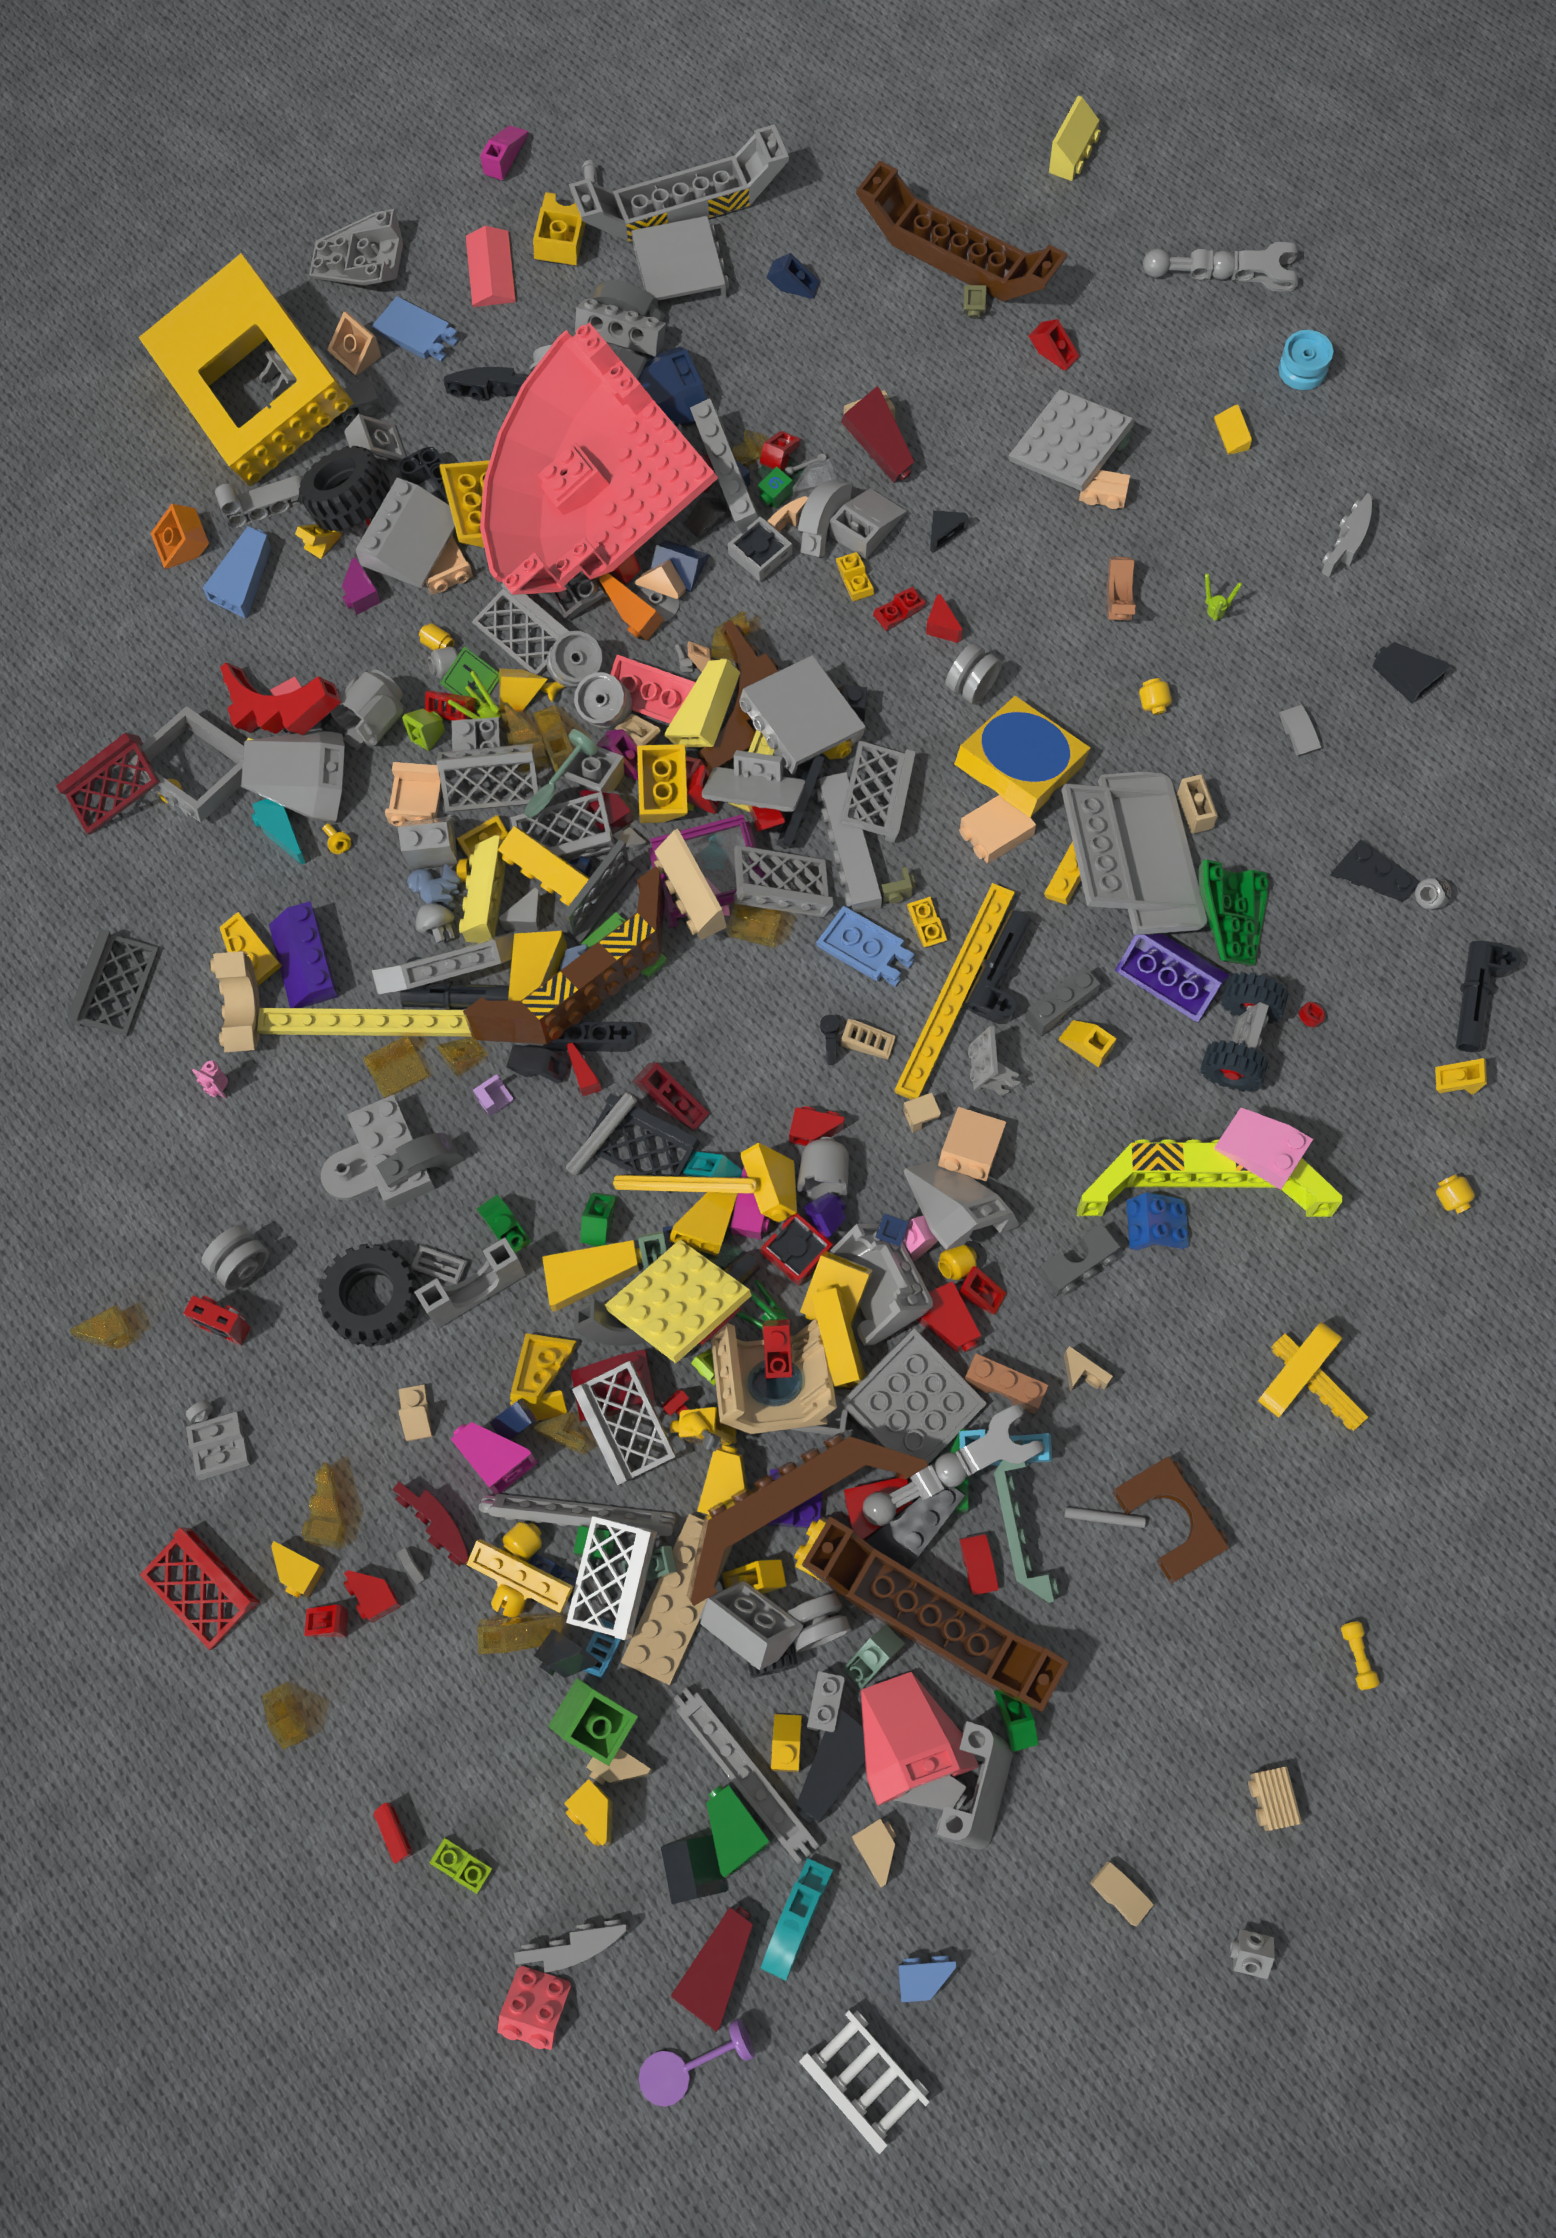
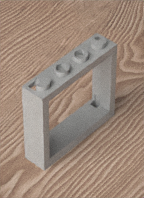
M186 706L141 747L150 762L181 733L189 729L237 763L197 801L155 772L160 783L152 788L151 791L160 793L170 805L178 806L187 817L190 815L201 823L241 786L244 746ZM136 752L130 756L128 765L136 766L138 759ZM129 768V772L134 775L135 769ZM141 772L140 780L144 783L149 782L151 779L147 772Z

